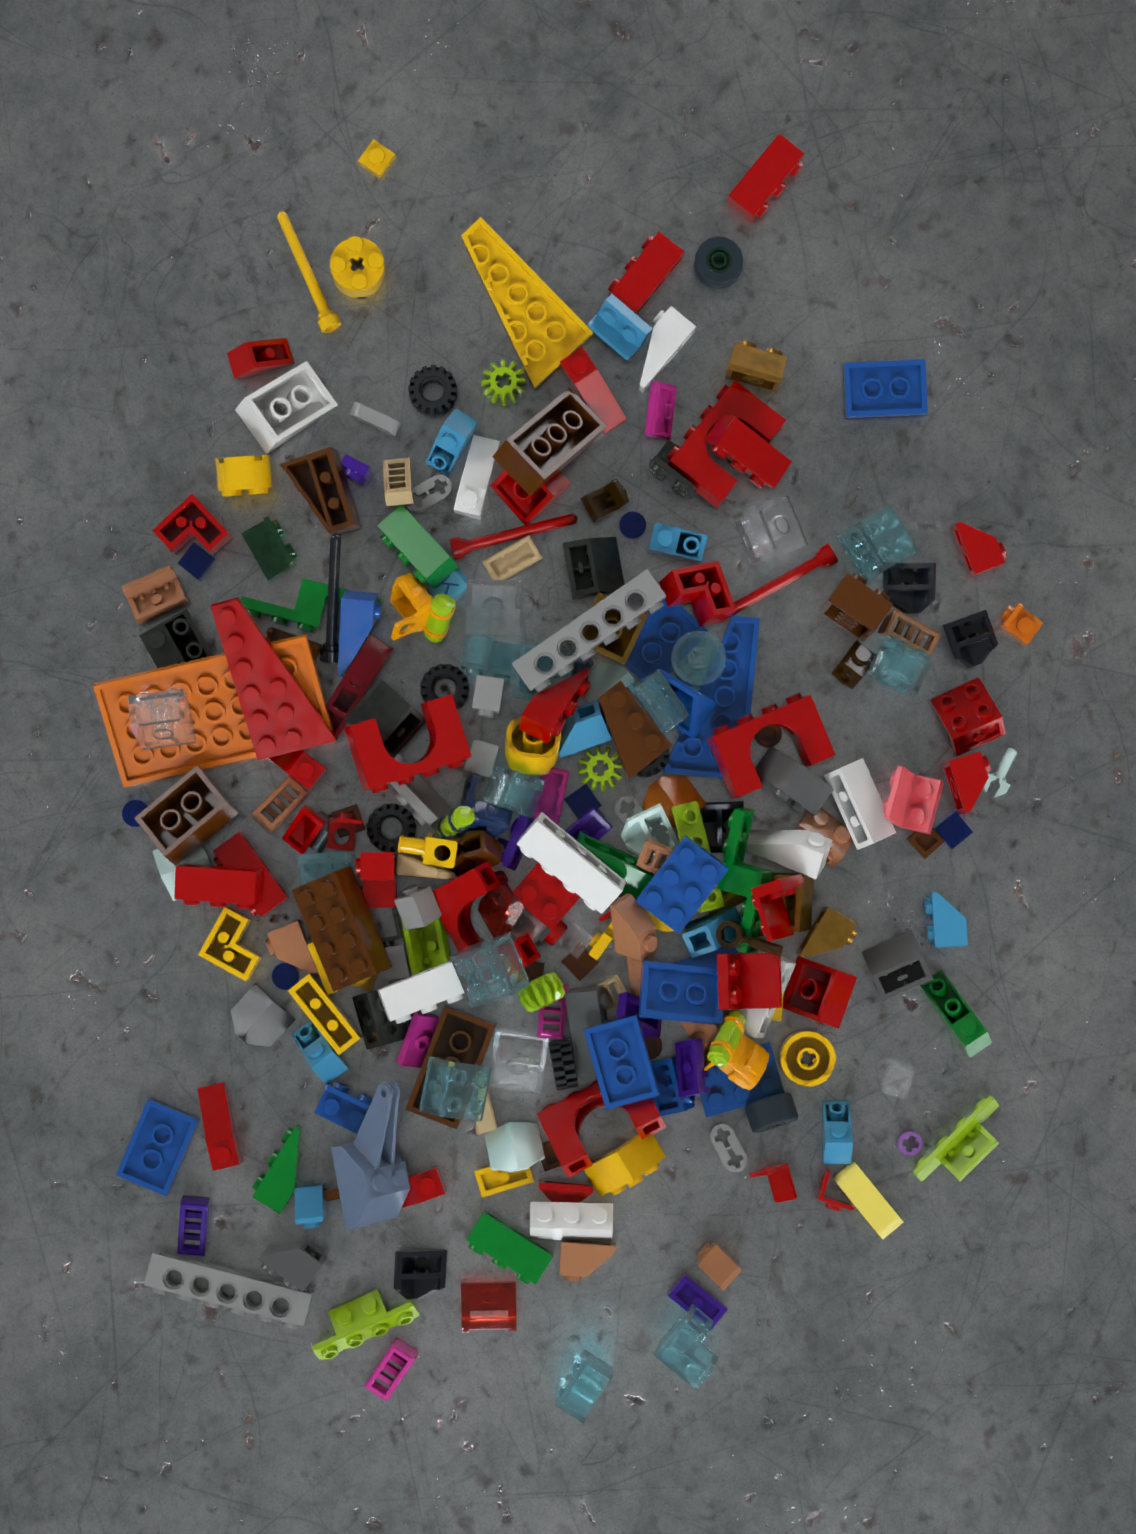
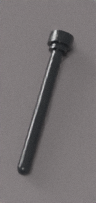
M333 533L330 537L326 642L320 648V661L326 663H338L339 654L337 622L341 536L338 533Z

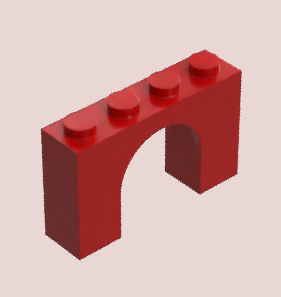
M736 380L730 387L724 385L716 396L719 401L715 406L712 407L709 404L700 415L702 422L697 427L692 425L683 436L686 439L681 447L676 445L667 456L670 460L668 465L696 486V492L716 508L728 496L738 481L717 465L707 452L706 436L721 414L735 416L768 443L773 440L786 422V419Z
M800 692L785 698L786 704L778 707L776 703H773L761 709L763 714L753 717L751 713L737 719L738 724L729 728L728 724L712 730L714 735L707 737V741L731 798L742 797L763 787L751 759L750 747L755 734L767 725L779 726L790 734L804 766H812L836 755L811 695L802 696Z
M452 694L420 704L429 730L430 741L424 756L413 764L401 763L388 754L375 718L344 727L363 791L372 789L373 794L389 789L388 783L397 781L398 785H403L414 781L413 776L423 773L424 777L440 773L439 767L448 765L449 769L465 765L464 759L472 756Z
M488 861L432 891L442 914L439 918L444 925V929L451 937L457 948L458 955L463 959L468 970L471 969L475 978L474 982L479 990L528 966L541 957L528 933L507 944L493 945L481 939L475 932L470 917L474 901L501 885Z
M598 1080L581 1091L569 1094L566 1099L556 1104L547 1105L541 1112L537 1113L552 1148L568 1178L593 1165L581 1141L580 1129L583 1120L591 1111L605 1106ZM652 1098L618 1106L629 1114L642 1140L666 1128Z

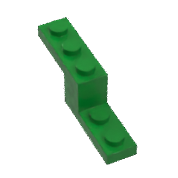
M303 578L295 609L244 596L241 597V602L254 618L260 619L261 614L270 616L271 622L287 625V621L297 623V628L300 630L313 632L314 628L321 629L328 600V585ZM339 588L338 606L340 607L341 597L346 591L343 588ZM378 598V602L382 603L383 606L384 601Z
M743 807L734 809V812L729 817V836L724 842L722 850L724 854L723 863L729 867V870L718 883L717 889L747 897L741 908V915L743 916L741 925L744 927L745 936L759 938L761 918L758 910L753 906L751 889L771 882L773 871L743 863L755 811ZM745 942L736 947V951L743 953L756 950V948L750 947Z

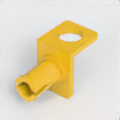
M429 833L425 839L401 835L398 853L421 855L423 864L454 868L458 842L434 838V833ZM440 845H445L450 850V857L445 861L438 860L435 856V849Z

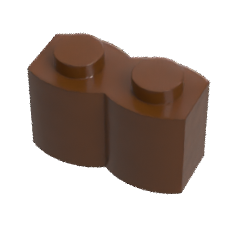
M483 830L469 832L461 839H448L458 842L454 868H446L454 872L455 876H460L486 861L489 862L491 867L502 861L501 843ZM445 845L437 847L438 860H447L450 857L449 848Z

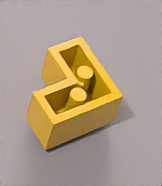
M230 907L223 908L198 954L244 981L251 979L263 957L239 944L252 919Z
M637 1134L618 1148L592 1162L593 1165L584 1171L600 1197L609 1192L614 1196L627 1188L626 1184L631 1188L643 1180L642 1174L647 1176L659 1169L658 1163L666 1155L654 1135L642 1140L640 1135Z

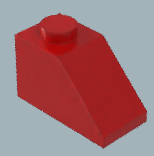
M287 338L245 342L227 353L234 379L255 377L294 364Z
M963 522L955 523L952 526L971 577L1006 563L1004 560L1007 557L1006 550L1002 542H997L996 537Z
M303 750L269 758L310 791L315 788L328 771L326 767Z
M438 1165L408 1175L410 1190L402 1208L422 1203L446 1193L447 1190Z

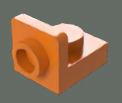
M1020 602L1014 607L1009 605L1000 617L1004 620L1000 627L1024 645H1028L1043 622L1022 608L1024 605Z

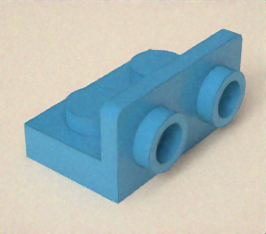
M613 294L604 301L597 315L587 325L590 330L626 360H629L641 348L653 329Z

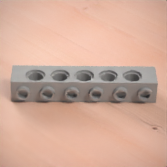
M646 569L511 664L529 691L532 692L536 689L539 693L552 684L549 679L557 674L562 677L574 669L572 663L579 658L585 661L597 652L594 648L602 642L607 646L619 637L617 632L626 626L630 630L642 621L640 618L642 614L647 611L653 614L663 607L664 603L662 601L666 598V595L648 569ZM631 595H639L643 599V605L640 608L633 609L628 605L627 600ZM611 610L617 611L621 616L620 622L614 625L609 624L605 620V614ZM587 626L595 627L598 630L597 638L594 640L585 639L582 635L583 629ZM572 642L576 647L575 653L571 656H564L560 652L561 644ZM543 657L550 658L553 661V668L548 672H542L537 667L538 661Z
M155 1250L151 1255L144 1282L145 1286L150 1287L151 1292L165 1295L166 1291L177 1294L176 1298L180 1300L192 1301L193 1298L199 1299L207 1307L219 1308V1305L229 1307L231 1313L245 1315L246 1312L256 1314V1319L265 1322H272V1319L283 1321V1326L292 1329H298L299 1326L304 1327L314 1294L313 1290L305 1289L303 1292L298 1289L296 1292L279 1281ZM170 1271H179L182 1274V1282L179 1284L173 1283L169 1278ZM196 1278H206L209 1282L208 1290H199L195 1284ZM224 1284H231L235 1288L236 1294L234 1297H226L222 1293V1286ZM249 1292H259L262 1296V1303H251L248 1298ZM277 1298L286 1299L289 1303V1309L286 1311L278 1310L275 1307V1300Z

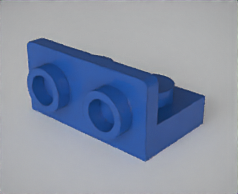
M676 1055L651 1061L660 1092L659 1096L652 1097L660 1115L665 1116L684 1112L695 1107V1095L679 1097Z
M335 1081L334 1085L331 1083L327 1084L314 1113L357 1134L373 1099L362 1093L358 1097L349 1093L350 1088L338 1081Z

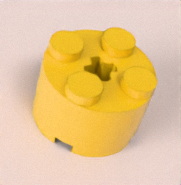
M352 236L338 244L331 255L330 269L335 286L344 295L352 298L367 297L374 294L382 286L385 277L384 258L381 250L372 241ZM362 264V271L360 269L353 271L354 265L359 266Z
M254 455L226 457L224 461L221 458L215 459L218 492L222 493V497L242 496V490H248L249 495L269 494V488H272L270 455H262V461L261 456L254 457Z
M521 717L513 719L507 727L504 749L509 768L526 775L548 774L558 759L561 733L558 737L554 735L549 744L520 730Z
M800 1030L790 1034L783 1041L779 1049L778 1058L783 1073L791 1081L798 1085L811 1087L819 1085L829 1078L835 1066L836 1054L830 1041L823 1035L812 1030ZM805 1051L814 1055L810 1059L811 1064L809 1065L800 1061Z

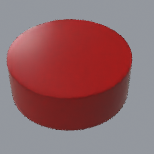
M560 920L544 938V941L549 946H553L568 929V925Z

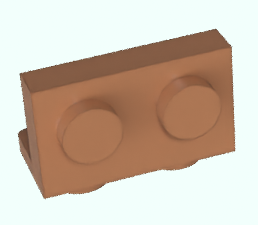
M172 566L159 568L147 576L134 579L122 586L123 593L128 599L138 625L189 604L180 580Z
M822 808L816 816L807 811L794 829L809 830L833 840L825 863L831 868L837 865L853 843L847 826Z

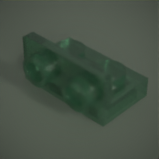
M269 516L263 518L264 521L241 534L265 577L270 581L297 566L294 559L298 556L290 543L284 544L280 536L284 534V531L277 519L271 521Z

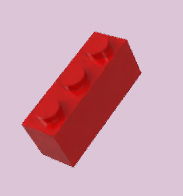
M779 133L730 192L727 203L751 222L756 216L761 218L769 209L770 205L768 202L773 195L778 198L787 187V184L784 183L790 175L795 177L802 169L804 163L801 161L805 153Z
M658 232L655 237L650 235L641 246L644 251L638 258L633 256L624 268L627 271L621 279L616 277L608 287V291H610L608 297L613 294L636 315L639 314L684 257L685 251L661 232Z
M722 413L705 439L712 446L711 451L723 459L727 457L732 461L730 466L742 474L746 472L751 476L749 481L759 488L764 486L775 488L792 462L732 415Z
M242 832L236 833L213 850L216 855L213 860L217 866L263 869L262 902L253 905V908L249 909L254 916L259 914L260 917H264L290 898Z
M183 863L176 866L174 899L183 900L185 905H199L200 901L210 902L212 907H226V903H234L236 908L252 909L253 905L262 902L263 869Z

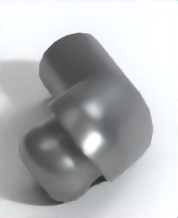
M319 811L317 814L326 823L312 842L310 848L317 853H322L327 845L329 817L332 816Z

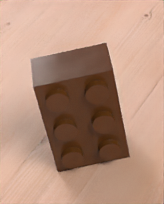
M196 765L134 819L163 856L177 866L235 817L238 812L208 774Z

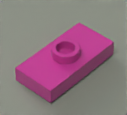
M651 381L645 429L646 436L671 440L677 386L659 381Z
M552 767L548 774L541 775L532 819L535 820L542 812L559 825L569 771Z
M414 1012L396 1060L399 1065L416 1068L422 1067L440 1019L438 1016Z

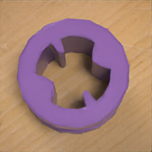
M904 1132L897 1140V1147L902 1154L914 1156L922 1150L923 1141L919 1134L915 1132ZM910 1136H913L915 1138L913 1141H917V1147L911 1148L910 1152L905 1150L907 1146H903V1140H908Z

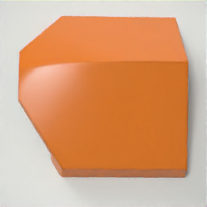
M686 775L661 776L649 785L642 809L645 811L661 803L672 828L675 829L676 824L672 807L697 801L699 809H701L706 802Z

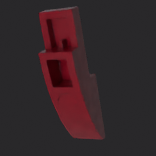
M372 634L367 638L326 704L332 728L337 737H339L347 724V721L344 719L364 697L393 650V647Z

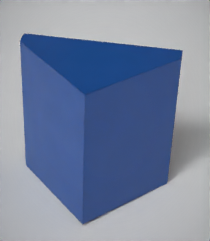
M659 668L656 670L651 713L691 738H694L716 702Z

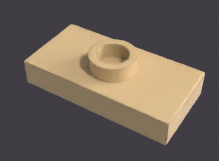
M530 535L482 561L495 586L541 561L543 558Z

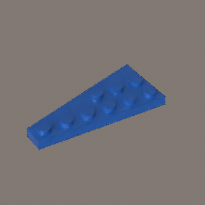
M732 616L699 690L700 693L716 702L694 738H691L682 731L680 732L663 773L723 779L707 737L714 735L713 729L728 724L729 728L738 724L737 719L751 714L760 618Z

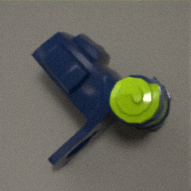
M473 774L465 781L459 807L454 808L449 814L440 818L436 825V832L441 839L447 840L455 838L465 830H483L495 838L507 830L513 811L474 800L478 775Z

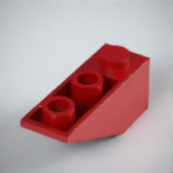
M586 668L535 694L521 714L520 730L549 744L554 735L558 737L564 727L565 718L567 715L571 717L574 714L578 705L577 700L580 696L585 697L590 689L591 682L588 681L590 670Z

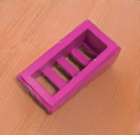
M563 984L564 990L567 993L569 984ZM565 995L556 1001V1003H562L561 1008L544 1007L539 1009L537 1037L564 1039L567 1010ZM544 1013L561 1014L560 1019L544 1018ZM543 1024L560 1025L559 1030L543 1029Z
M396 1337L364 1387L387 1402L416 1360L418 1351ZM389 1359L401 1366V1370L389 1363ZM382 1369L394 1375L395 1379L382 1372ZM379 1378L380 1380L388 1384L389 1388L387 1389L386 1387L382 1386L381 1384L376 1382L375 1379Z

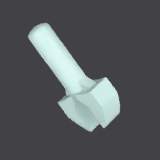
M1008 748L996 771L991 774L988 773L989 778L983 788V792H987L990 783L998 779L999 787L993 797L1003 795L1008 791L1010 784L1006 783L1005 776L1017 755L1015 749Z

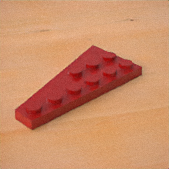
M237 597L211 604L212 614L257 760L337 741L338 737L325 723L321 713L315 709L292 672L274 651L270 641L264 637L257 627L258 624L241 600Z

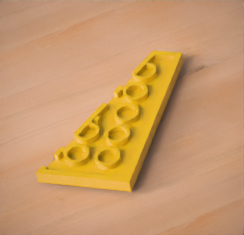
M480 217L461 235V238L536 390L560 367V361L581 347L593 335V332Z

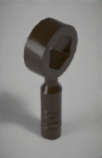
M734 920L722 922L716 930L717 941L725 948H734L745 942L750 947L780 956L783 951L782 945L755 936H745L744 927L741 923ZM728 926L736 929L737 939L734 942L725 940L724 929Z

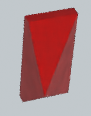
M304 805L281 839L303 855L326 821L309 806Z
M539 1180L538 1188L551 1202L580 1203L593 1193L594 1186L593 1184Z

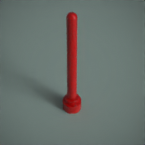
M572 513L466 540V538L460 539L459 536L449 539L454 560L465 558V555L469 554L470 550L572 525L577 522L578 518Z
M827 543L818 548L819 552L815 553L816 556L735 601L734 604L737 611L732 615L819 566L830 567L838 563V559L831 546Z

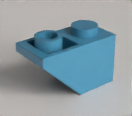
M455 408L443 423L425 463L449 476L470 442L478 421Z
M655 522L648 553L672 559L701 562L708 535Z
M598 700L578 706L571 717L568 716L561 731L559 749L561 758L577 754L581 750L592 746H600L606 741L612 740L610 729Z
M929 893V898H925L924 902L925 914L930 915L931 926H926L927 942H932V947L935 948L968 946L966 917L939 893Z
M735 905L688 922L682 931V937L692 958L722 947L716 938V930L722 922L734 920L742 923ZM728 926L724 929L725 940L731 941L735 938V928Z
M311 1020L291 1034L311 1069L326 1085L349 1069L341 1055L336 1053Z
M822 1100L823 1164H851L853 1135L850 1101Z
M325 1183L301 1185L295 1188L296 1225L303 1224L304 1229L319 1227V1224L328 1216L327 1202L323 1195Z

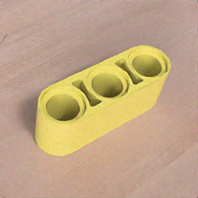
M854 1161L833 1177V1180L882 1240L904 1223Z

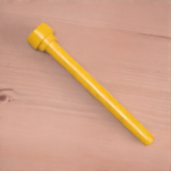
M281 211L278 213L277 219L319 311L318 325L322 333L335 330L342 324L338 314L334 313L333 310H329L286 212Z

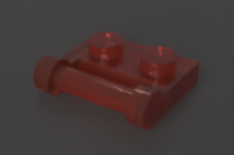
M499 870L494 873L501 885L486 893L479 903L478 911L494 940L504 943L522 913L524 905L520 898L516 897L511 890L505 872Z
M516 1281L461 1282L462 1333H470V1330L508 1329V1332H517ZM508 1310V1318L470 1319V1311Z

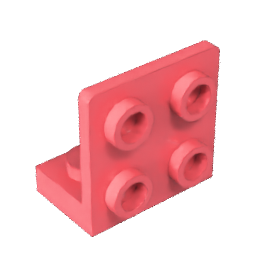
M898 765L896 772H893L891 776L890 786L892 789L890 796L884 802V818L899 828L931 835L944 782L938 779L915 775L904 766Z

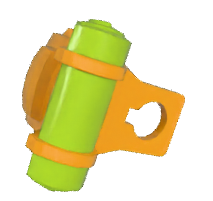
M411 573L396 578L392 587L390 602L403 619L394 624L391 639L395 641L410 633L423 631L424 636L429 641L441 642L450 628V621L456 609L455 599H451L449 595L443 593L437 594L433 598L427 593V587ZM407 624L409 625L407 628L400 631L402 627H404Z
M730 1010L722 1019L717 1036L709 1047V1052L704 1061V1071L716 1065L727 1074L728 1079L743 1089L751 1090L766 1070L770 1054L744 1034L746 1019L741 1012Z

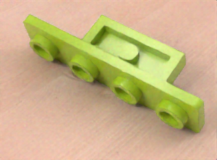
M693 801L672 807L679 840L681 841L687 835L711 853L698 802ZM718 885L698 909L699 913L724 907L721 890L717 889Z
M437 918L425 927L409 930L405 929L402 921V937L407 946V963L412 975L452 960L447 933L440 918Z
M992 1096L980 1100L974 1107V1112L968 1118L961 1119L956 1124L955 1131L949 1137H943L939 1140L935 1150L929 1156H924L917 1162L916 1169L913 1171L916 1177L921 1182L924 1181L942 1163L961 1182L999 1144L981 1125L999 1107L997 1101Z
M376 1289L328 1311L336 1336L313 1345L312 1350L319 1360L332 1359L339 1352L347 1348H356L369 1338L383 1336L389 1329L411 1323L414 1318L420 1315L413 1302H409L388 1312L380 1291Z

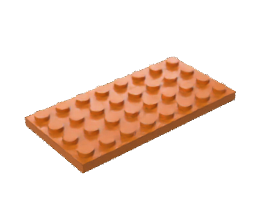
M307 634L270 642L281 661H284L304 689L315 709L321 713L323 720L330 730H333ZM225 653L101 681L93 685L123 788L185 774L196 765L203 770L257 757Z

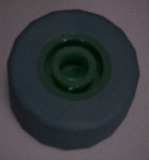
M719 236L709 238L700 245L696 252L694 261L696 276L701 283L709 288L722 289L729 287L738 279L742 271L743 256L741 249L729 238Z
M791 1093L772 1095L752 1102L745 1107L753 1133L772 1130L798 1119V1113Z

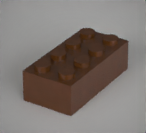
M568 388L507 438L492 457L531 496L588 448L607 426Z
M846 573L819 612L864 642L876 631L893 604L889 602L890 596L880 589L873 591L866 586L867 581L860 575L853 573L851 576L849 573Z
M351 866L334 871L292 889L333 992L393 967Z
M445 1005L405 1110L457 1129L497 1024Z

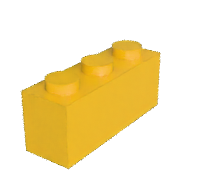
M309 973L288 990L338 1055L342 1054L363 1037L333 998L327 995L325 988L314 974Z

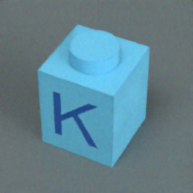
M457 568L434 589L429 584L427 590L433 597L443 593L456 601L469 590V586L466 584L469 578L460 568Z

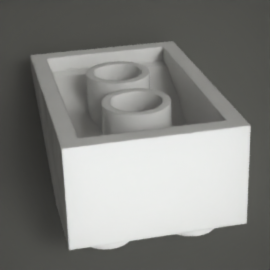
M306 361L245 397L235 411L267 454L337 407L338 404Z

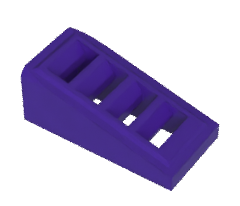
M182 1196L177 1254L205 1256L209 1197ZM186 1218L201 1219V1222L186 1221ZM185 1229L201 1230V1231H200V1234H199V1233H186V1232H185ZM184 1240L200 1241V1245L184 1244Z

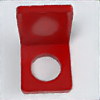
M339 813L338 818L329 817L326 847L328 849L353 851L356 824L363 825V820H355V814ZM339 828L346 829L349 834V839L344 844H338L334 840V833Z
M788 1163L767 1166L749 1173L750 1178L768 1175L776 1203L797 1199Z
M824 1168L816 1198L819 1201L826 1202V1208L840 1212L843 1207L854 1211L855 1206L853 1204L824 1196L831 1173L829 1168Z

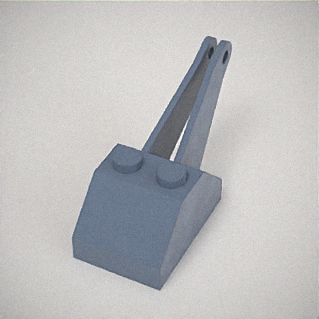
M395 1081L379 1084L354 1142L331 1147L345 1229L360 1228L398 1217L410 1190L406 1162L395 1150L400 1087Z

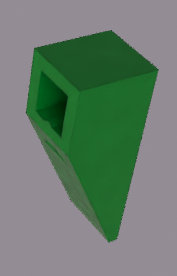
M943 970L933 975V981L920 987L969 1058L992 1044L991 1038L986 1028Z
M297 1125L294 1130L290 1127L281 1139V1142L284 1143L279 1153L274 1151L266 1163L270 1167L265 1176L260 1174L252 1186V1189L255 1190L252 1197L278 1214L282 1213L297 1187L302 1128L300 1125Z

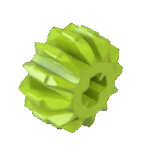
M501 359V367L498 368L496 363L492 362L490 366L493 372L489 370L483 371V375L488 379L481 380V386L488 387L483 392L485 397L494 394L491 399L493 404L497 403L499 398H502V406H507V398L509 397L513 403L517 402V397L514 393L524 395L525 391L519 386L527 385V380L519 378L524 374L522 368L514 371L516 362L512 361L509 367H506L505 359ZM507 377L510 385H504L503 388H500L498 379L504 380Z
M595 746V756L587 749L585 754L590 760L579 759V763L586 765L587 768L578 769V774H588L581 782L586 784L590 779L593 780L590 786L592 791L595 790L596 784L600 783L601 791L605 792L606 781L612 788L616 786L615 782L611 779L612 776L617 779L622 778L620 773L614 772V769L623 768L622 763L613 764L619 758V754L616 753L609 758L610 747H606L604 755H601L600 746ZM598 761L604 762L603 766L605 764L608 766V770L604 771V776H597L598 772H593L592 768L597 766Z
M555 972L540 976L524 984L518 990L519 1000L527 1012H534L563 998L566 993L561 978Z

